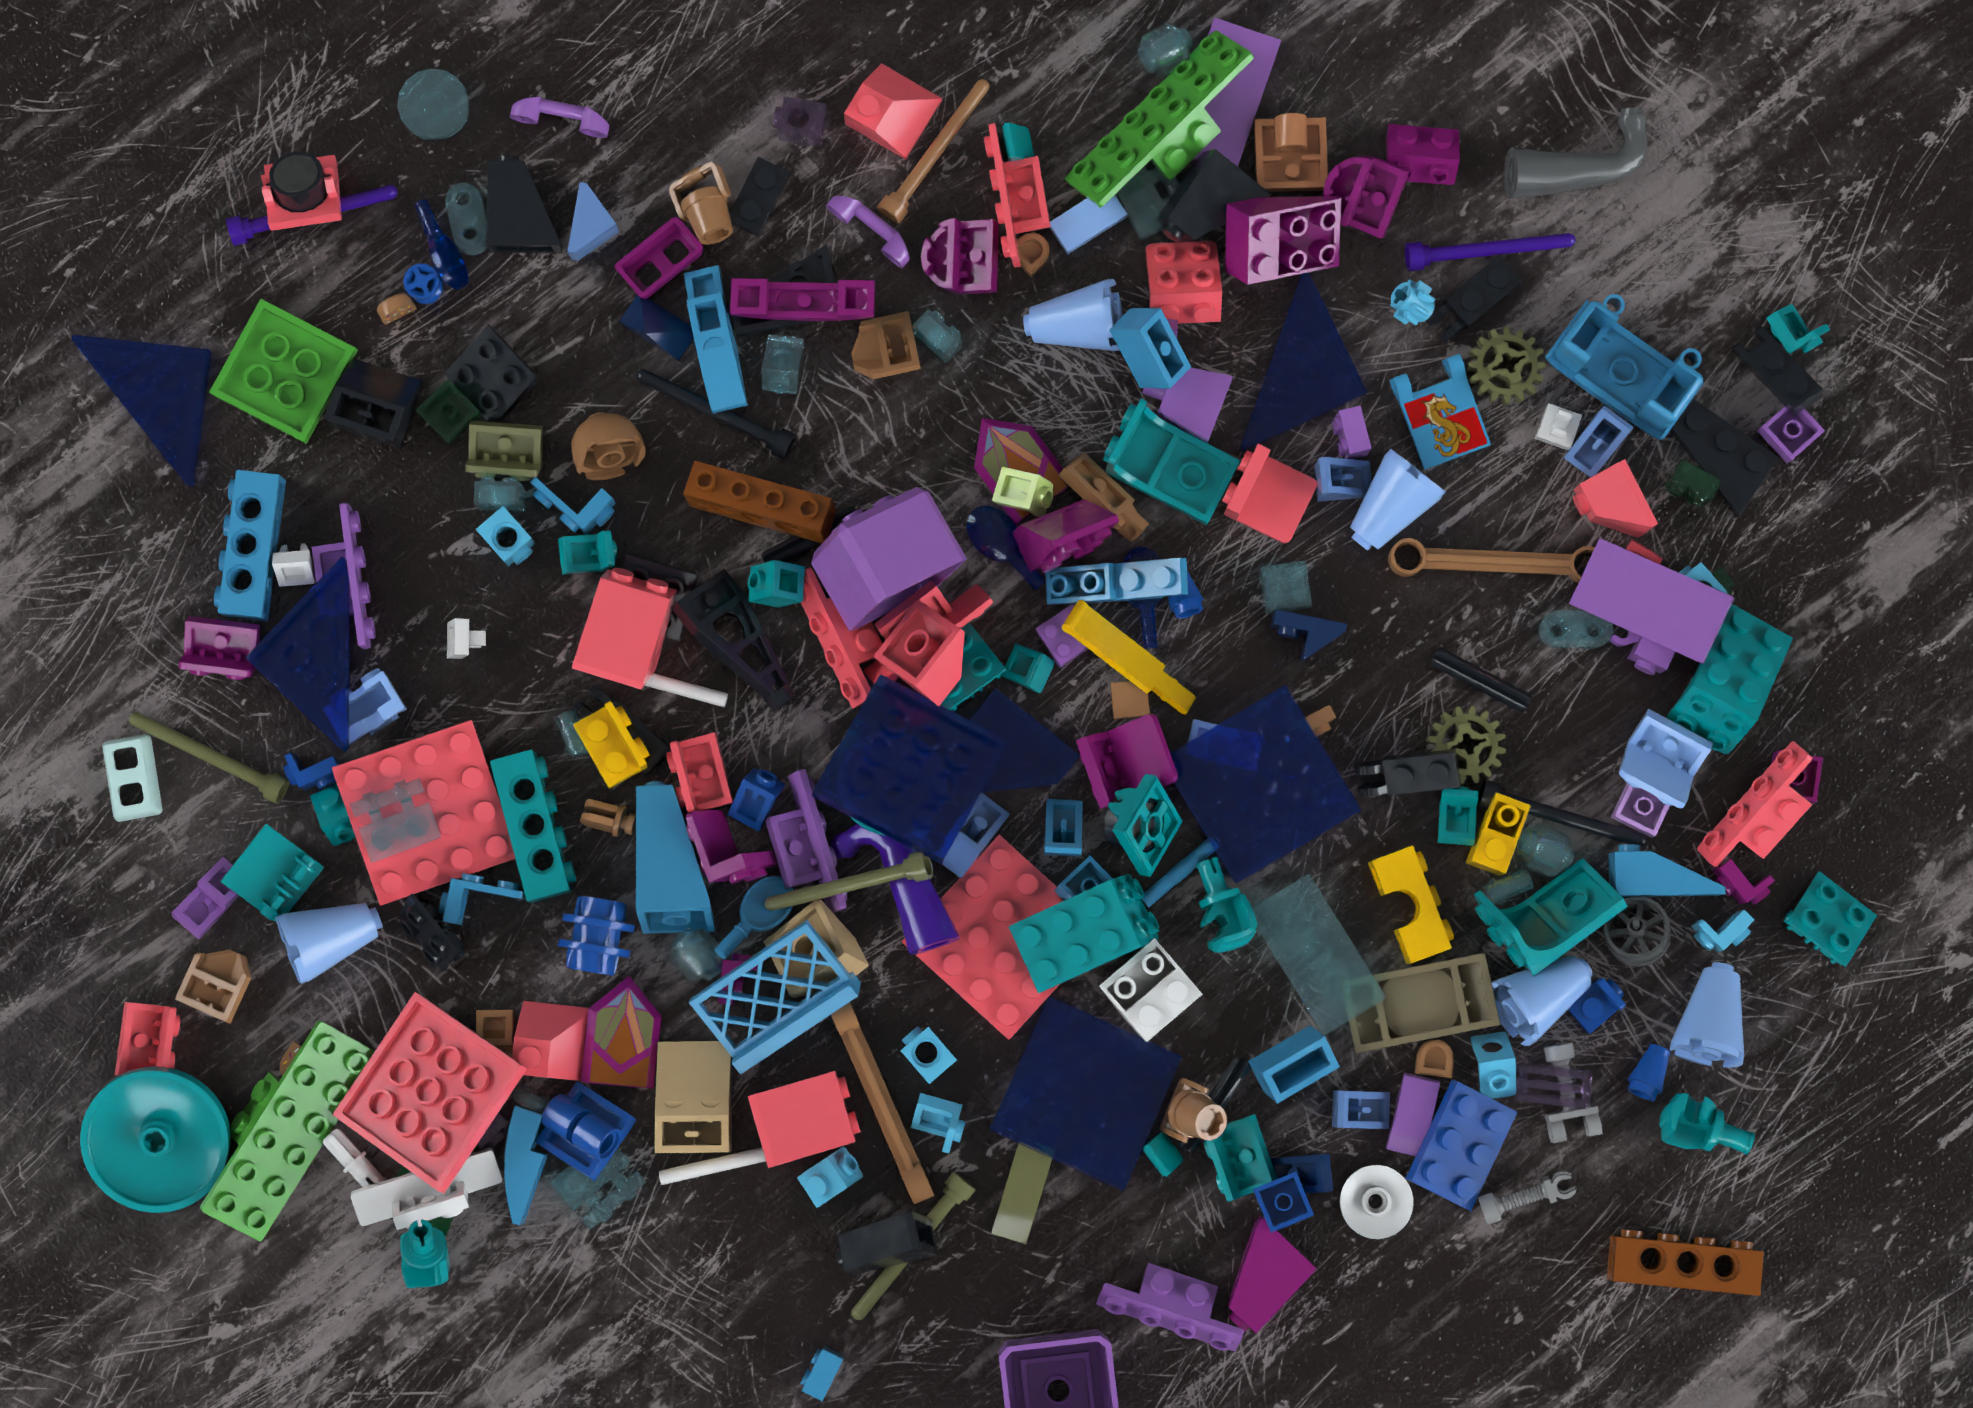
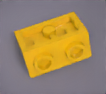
M611 700L604 704L605 707L573 724L574 729L609 789L646 769L647 763L645 758L650 756L640 737L633 740L626 727L632 723L623 707L620 705L615 708Z

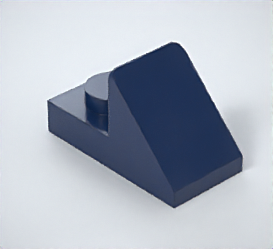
M1276 609L1272 616L1270 628L1278 629L1277 635L1287 638L1298 639L1299 634L1305 635L1300 659L1301 663L1342 636L1346 631L1347 624Z
M1314 1153L1270 1158L1277 1179L1297 1172L1305 1193L1333 1191L1330 1154Z

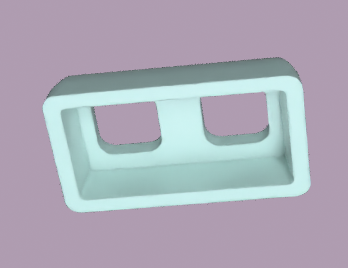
M143 734L105 741L102 748L114 819L121 822L161 814L162 803L151 736ZM134 747L137 752L138 765L135 768L117 770L114 752L118 749ZM140 783L143 790V802L123 806L119 792L122 785Z

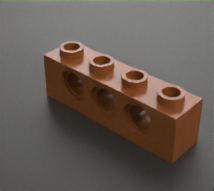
M698 461L693 463L683 493L689 506L692 508L823 543L828 538L837 512L832 498Z
M1621 1229V1236L1610 1235L1607 1268L1608 1280L1755 1296L1761 1295L1764 1251L1753 1249V1242L1731 1240L1730 1247L1716 1246L1717 1239L1694 1236V1243L1680 1242V1235L1658 1233L1657 1240L1643 1238L1644 1231ZM1647 1248L1654 1249L1657 1255L1655 1264L1650 1268H1645L1640 1259L1642 1252ZM1688 1251L1693 1257V1265L1688 1271L1682 1272L1678 1268L1677 1260L1681 1253ZM1725 1255L1729 1260V1269L1725 1274L1718 1275L1714 1270V1262L1719 1256Z

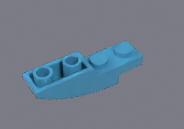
M716 265L684 273L688 295L686 300L711 411L712 413L747 406L738 349L732 332L721 270Z
M1186 558L1060 567L1045 573L1047 605L1076 604L1078 600H1083L1086 603H1100L1188 595Z

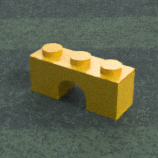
M1412 845L1368 862L1380 896L1391 892H1403L1414 902L1415 915L1413 920L1408 925L1394 930L1406 964H1411L1451 949L1450 941L1454 940V935L1447 919L1441 920L1437 906L1441 905V901L1435 886H1428L1424 872L1428 871V867L1422 852H1415Z

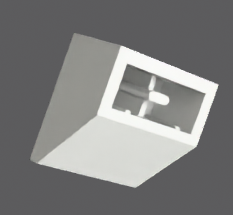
M1155 938L1099 985L1115 1008L1144 1042H1148L1202 995L1199 989Z

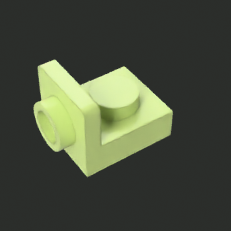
M1002 467L992 501L998 505L1028 511L1037 517L1045 515L1046 509L1050 507L1053 500V483L1038 474Z

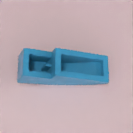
M516 1105L514 1106L507 1133L504 1178L512 1222L520 1226L525 1223L548 1154L535 1150L537 1144L535 1140L540 1135L543 1127V1113Z

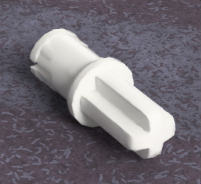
M340 1129L333 1130L323 1140L325 1147L345 1167L343 1172L346 1173L348 1171L362 1187L387 1180L366 1159L365 1155L367 1153L365 1151L361 1153Z

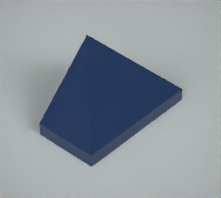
M638 295L619 321L622 325L678 362L694 340L690 325L649 298L643 299Z

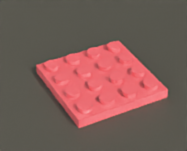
M472 720L331 767L380 906L410 896L412 893L416 894L450 882L451 878L459 879L463 873L473 874L515 859L502 806Z
M999 834L974 861L964 876L959 878L941 898L960 939L937 949L915 955L1002 1035L1010 1040L1060 984L1041 993L1037 992L1008 926L1063 902V900L1054 891L1057 886ZM904 938L902 943L907 947L906 939Z
M414 992L332 1115L441 1193H445L528 1068L431 1001Z

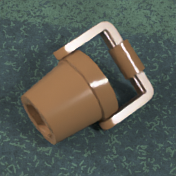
M708 162L703 166L699 165L670 185L669 193L679 219L683 223L689 221L701 244L709 245L721 242L733 233L727 207V198L731 196V191L721 166L713 162ZM714 174L718 187L701 188L682 199L681 191L707 178L708 175Z
M1181 1078L1161 1122L1160 1131L1184 1143H1187V1137L1213 1140L1222 1135L1225 1130L1227 1116L1224 1109L1206 1095L1209 1088L1186 1078Z

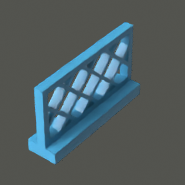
M806 920L691 997L689 1004L732 1056V1065L741 1075L858 997L861 982L853 971L849 973L810 922ZM805 933L814 944L813 956L791 952L793 941ZM786 945H788V946H787V951H782V950H780V949H782L783 947H785ZM819 951L823 957H818L817 952ZM769 957L785 959L783 975L762 972L763 961ZM790 960L811 963L809 979L787 976ZM758 965L757 971L751 970ZM815 965L831 966L838 977L829 983L813 980ZM740 976L756 979L754 995L733 992L734 980ZM760 980L782 983L780 999L758 996ZM729 984L728 991H727V990H721L722 988H724L725 986H727V985ZM786 984L808 987L806 998L800 1002L784 1000ZM812 988L818 989L811 994ZM711 996L727 998L725 1014L709 1012L702 1002ZM731 999L752 1003L750 1019L729 1015ZM757 1004L778 1007L777 1017L770 1022L755 1020ZM782 1008H788L787 1011L782 1013ZM718 1022H723V1028ZM728 1023L749 1026L747 1038L735 1044L726 1033ZM753 1027L760 1028L753 1033Z

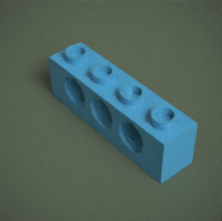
M236 470L235 479H231L229 482L228 500L232 501L231 513L230 515L226 514L223 524V534L227 536L226 550H221L218 564L219 571L223 572L221 586H216L214 593V606L218 607V613L224 617L268 622L274 579L272 558L273 553H277L286 486V480L279 474ZM252 502H260L261 511L259 515L255 518H247L245 515L247 506ZM248 537H255L257 543L255 550L249 554H242V542ZM246 572L250 573L252 576L250 586L244 590H238L236 580L239 575Z

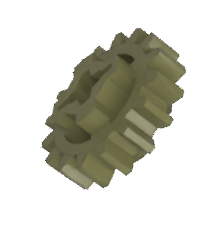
M1505 326L1501 335H1498L1497 331L1492 329L1488 333L1489 341L1481 336L1476 342L1480 349L1472 348L1468 354L1475 359V361L1469 362L1466 366V370L1475 371V374L1469 379V383H1479L1481 387L1478 389L1477 394L1480 396L1488 392L1490 394L1489 403L1491 404L1497 397L1502 398L1503 406H1507L1510 403L1511 397H1514L1518 404L1522 403L1524 400L1523 392L1532 396L1536 392L1533 384H1541L1544 377L1537 373L1546 368V363L1537 360L1544 351L1543 349L1534 350L1531 347L1536 340L1534 337L1529 338L1527 341L1522 339L1524 332L1522 329L1515 336L1511 335L1509 326ZM1508 344L1519 348L1521 351L1509 348ZM1490 349L1492 361L1483 368L1484 356ZM1502 361L1505 364L1517 363L1510 372L1507 369L1495 370ZM1529 365L1528 377L1522 384L1521 370ZM1491 381L1502 384L1504 388L1494 385Z
M1460 706L1453 709L1454 717H1451L1446 712L1443 713L1440 717L1444 724L1433 723L1431 725V729L1437 733L1436 736L1426 738L1427 743L1434 745V749L1431 751L1451 749L1463 741V736L1467 742H1481L1469 750V755L1465 749H1455L1457 760L1461 762L1462 768H1464H1459L1461 785L1466 777H1469L1472 784L1478 783L1479 773L1486 779L1491 777L1492 774L1488 767L1499 768L1502 763L1495 757L1496 755L1506 753L1505 748L1498 746V742L1506 738L1505 734H1496L1494 731L1500 723L1497 720L1489 724L1486 721L1489 714L1487 711L1476 716L1475 706H1470L1466 714H1463ZM1470 723L1478 725L1485 734H1479L1471 729ZM1453 725L1454 736L1450 742L1443 744L1446 731ZM1489 747L1486 760L1479 766L1478 756L1482 749Z

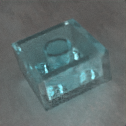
M928 309L914 323V335L947 364L962 348L961 333L954 326L949 328L943 322L945 319L937 311L932 312Z
M483 477L481 481L474 482V504L479 510L497 511L502 506L507 511H525V488L521 482H517L516 478H503V481H494V478Z
M1306 561L1260 567L1259 574L1265 614L1274 613L1276 609L1290 611L1310 608L1312 606Z

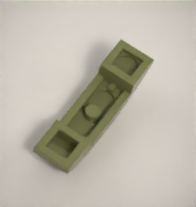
M1032 1094L991 1234L1023 1244L1027 1243L1068 1103L1040 1094Z

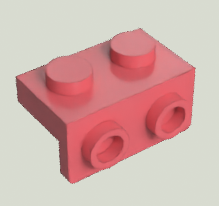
M715 732L681 742H670L671 751L666 752L671 773L677 772L680 786L676 787L675 790L681 808L686 807L687 812L691 813L693 811L711 810L733 803L734 799Z
M133 1002L124 1003L115 1075L119 1076L125 1072L143 1067L174 1069L175 1052L171 1051L173 1037H177L180 1029V1016L176 1015V1007Z

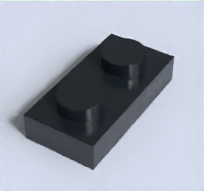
M758 157L729 213L732 225L760 238L791 176L790 172Z

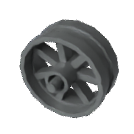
M1632 896L1625 898L1624 900L1628 907L1604 924L1603 931L1608 950L1618 961L1628 966L1642 967L1653 964L1664 956L1670 946L1671 929L1667 913L1659 903L1647 897ZM1637 909L1636 917L1629 919L1624 914L1626 911ZM1643 910H1648L1657 915L1646 922L1642 919ZM1617 917L1627 926L1624 929L1610 930ZM1661 922L1664 924V936L1647 931ZM1629 936L1621 949H1618L1611 939ZM1647 939L1660 943L1649 952L1645 945ZM1632 945L1640 947L1642 954L1627 952Z

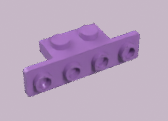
M347 502L339 503L344 542L312 547L320 614L323 620L354 615L358 646L363 649L371 648L370 639L375 638V626L373 618L367 617L365 604L371 602L368 582H362L360 569L366 567L364 549L362 546L357 547L356 533L361 532L360 517L358 511H353Z
M806 769L798 770L788 776L797 810L765 819L785 889L814 881H819V884L838 879L835 869L837 858L834 849L828 845L826 839L824 815L817 809L814 781L811 777H808ZM847 892L824 898L825 904L833 913L846 908Z
M1148 1263L1139 1294L1104 1283L1096 1302L1098 1306L1104 1307L1112 1314L1131 1316L1139 1319L1147 1326H1160L1172 1330L1180 1337L1187 1339L1195 1338L1207 1342L1218 1350L1236 1351L1244 1334V1330L1210 1318L1218 1286Z

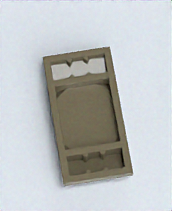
M1485 953L1341 981L1356 1053L1500 1025Z

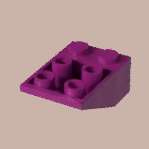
M1338 196L1264 197L1227 203L1225 272L1249 285L1339 266L1341 198Z
M1083 499L1021 524L1013 532V536L1029 571L1032 572L1041 568L1042 572L1046 573L1063 565L1062 561L1072 555L1075 560L1092 554L1095 551L1094 548L1103 544L1102 540L1112 535L1110 530L1119 522L1116 514Z

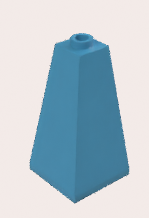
M652 781L646 783L645 786H636V912L642 933L715 931V921L708 893L673 785H667L661 781Z

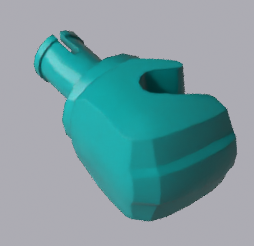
M1214 857L1211 861L1207 859L1196 864L1207 893L1204 899L1198 902L1202 910L1206 909L1199 927L1203 928L1213 920L1220 924L1219 931L1212 940L1207 942V946L1214 953H1223L1248 944L1256 933L1257 920L1245 894H1241L1239 888L1232 889L1227 887L1218 857Z
M1678 1093L1672 1097L1660 1115L1661 1140L1669 1145L1684 1149H1702L1709 1152L1714 1146L1720 1144L1747 1155L1754 1142V1132L1725 1123L1723 1110L1717 1109L1714 1102L1708 1097H1704L1703 1102L1692 1099L1687 1093Z
M421 1219V1227H418L416 1220L410 1225L409 1231L400 1236L401 1271L406 1288L438 1286L444 1284L449 1279L450 1263L446 1238L442 1231L432 1227L424 1219Z

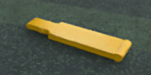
M1077 601L1062 625L1063 631L1073 636L1146 694L1152 690L1161 700L1166 701L1181 714L1186 715L1196 699L1195 695L1179 684L1175 678L1170 677L1163 671L1166 665L1089 607L1085 601Z

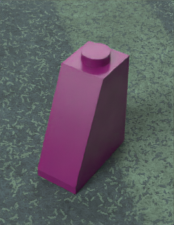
M1259 1216L1254 1223L1227 1302V1306L1233 1311L1228 1318L1239 1328L1243 1329L1244 1332L1250 1328L1257 1333L1317 1269L1278 1231L1270 1233L1262 1216Z

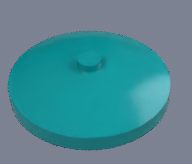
M143 1067L117 1076L95 1096L83 1118L80 1146L87 1171L105 1194L116 1202L134 1210L163 1213L185 1208L201 1199L211 1190L227 1165L231 1149V1130L222 1104L215 1094L201 1081L185 1072L172 1068Z

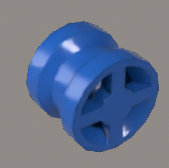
M416 264L410 267L404 275L403 283L405 290L417 303L427 305L434 303L440 298L443 292V283L433 267L428 264Z

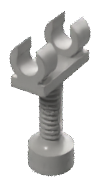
M1573 1042L1544 1047L1546 1062H1551L1556 1067L1557 1080L1559 1081V1088H1561L1560 1095H1562L1561 1099H1563L1562 1105L1565 1106L1563 1111L1545 1114L1550 1142L1559 1143L1567 1141L1563 1120L1583 1116L1586 1136L1602 1134L1598 1106L1590 1105L1579 1108L1576 1105L1577 1101H1575L1574 1087H1572V1076H1570L1571 1072L1568 1069L1570 1068L1568 1065L1570 1059L1575 1057Z
M1564 1170L1558 1171L1553 1175L1552 1179L1549 1178V1175L1542 1177L1543 1183L1540 1186L1537 1185V1188L1534 1186L1530 1190L1526 1189V1191H1519V1193L1509 1194V1196L1506 1195L1502 1198L1495 1197L1493 1193L1479 1196L1478 1199L1487 1225L1501 1221V1215L1505 1210L1519 1207V1205H1526L1529 1202L1533 1203V1201L1536 1202V1200L1539 1201L1543 1198H1548L1550 1203L1557 1202L1556 1197L1561 1199L1571 1198L1576 1193V1186L1561 1190L1557 1187V1184L1560 1180L1572 1178V1174Z

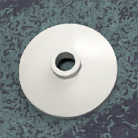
M1382 1165L1365 1166L1351 1174L1344 1183L1340 1194V1209L1344 1220L1356 1233L1371 1239L1388 1238L1401 1231L1408 1223L1413 1211V1194L1406 1179L1396 1170ZM1374 1194L1381 1197L1382 1202L1378 1208H1371L1368 1203L1370 1196Z

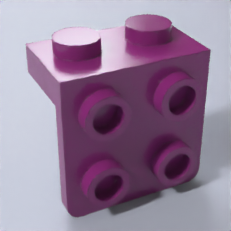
M1147 714L1109 731L1076 740L1081 761L1085 765L1092 785L1093 795L1097 799L1100 809L1106 808L1109 803H1112L1116 797L1114 795L1116 791L1126 788L1137 789L1145 773L1156 775L1163 787L1177 781L1178 774L1155 714Z
M721 810L693 811L686 815L688 836L696 845L700 856L699 867L709 883L730 881L733 884L743 880L751 882L766 876L765 869L777 865L773 851L738 854L727 820Z

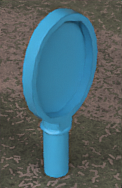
M780 876L765 877L752 885L745 893L740 904L739 914L741 921L738 925H734V929L715 948L716 954L722 959H726L744 938L748 937L751 931L764 932L778 926L788 916L793 906L769 911L765 908L764 901L770 896L794 891L793 887L785 889L782 877Z

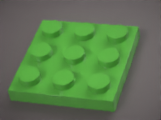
M260 299L209 393L307 444L332 399L337 383L350 366L358 350L348 343Z

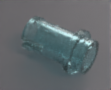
M576 710L566 711L555 717L554 720L566 744L564 748L565 753H569L571 758L587 754L588 751L573 727V724L579 721Z
M1521 868L1519 871L1498 880L1491 878L1489 884L1484 885L1488 899L1494 905L1499 904L1501 906L1505 905V900L1534 888L1532 879L1525 868Z

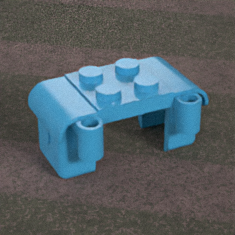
M1611 294L1602 303L1598 301L1589 303V300L1586 299L1545 356L1547 362L1651 437L1663 440L1704 383L1702 375L1695 370L1701 364V354L1696 349L1688 348L1672 362L1617 323L1619 315L1625 308V302L1621 296ZM1607 304L1613 305L1616 312L1609 310ZM1684 358L1689 359L1692 366L1687 365L1684 362Z

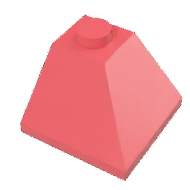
M881 63L861 84L845 110V125L906 160L941 104L942 98Z
M1625 459L1585 480L1573 489L1576 494L1573 496V500L1577 510L1581 515L1586 514L1590 522L1637 538L1658 524Z
M917 599L873 657L937 706H940L961 679L965 632Z
M523 1001L514 1036L512 1058L528 1068L524 1075L581 1080L588 1008Z

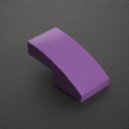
M224 857L198 881L197 887L172 911V917L198 940L215 924L239 896L220 882L233 866Z
M1404 1072L1395 1103V1114L1387 1138L1386 1149L1412 1156L1417 1155L1432 1122L1440 1081Z

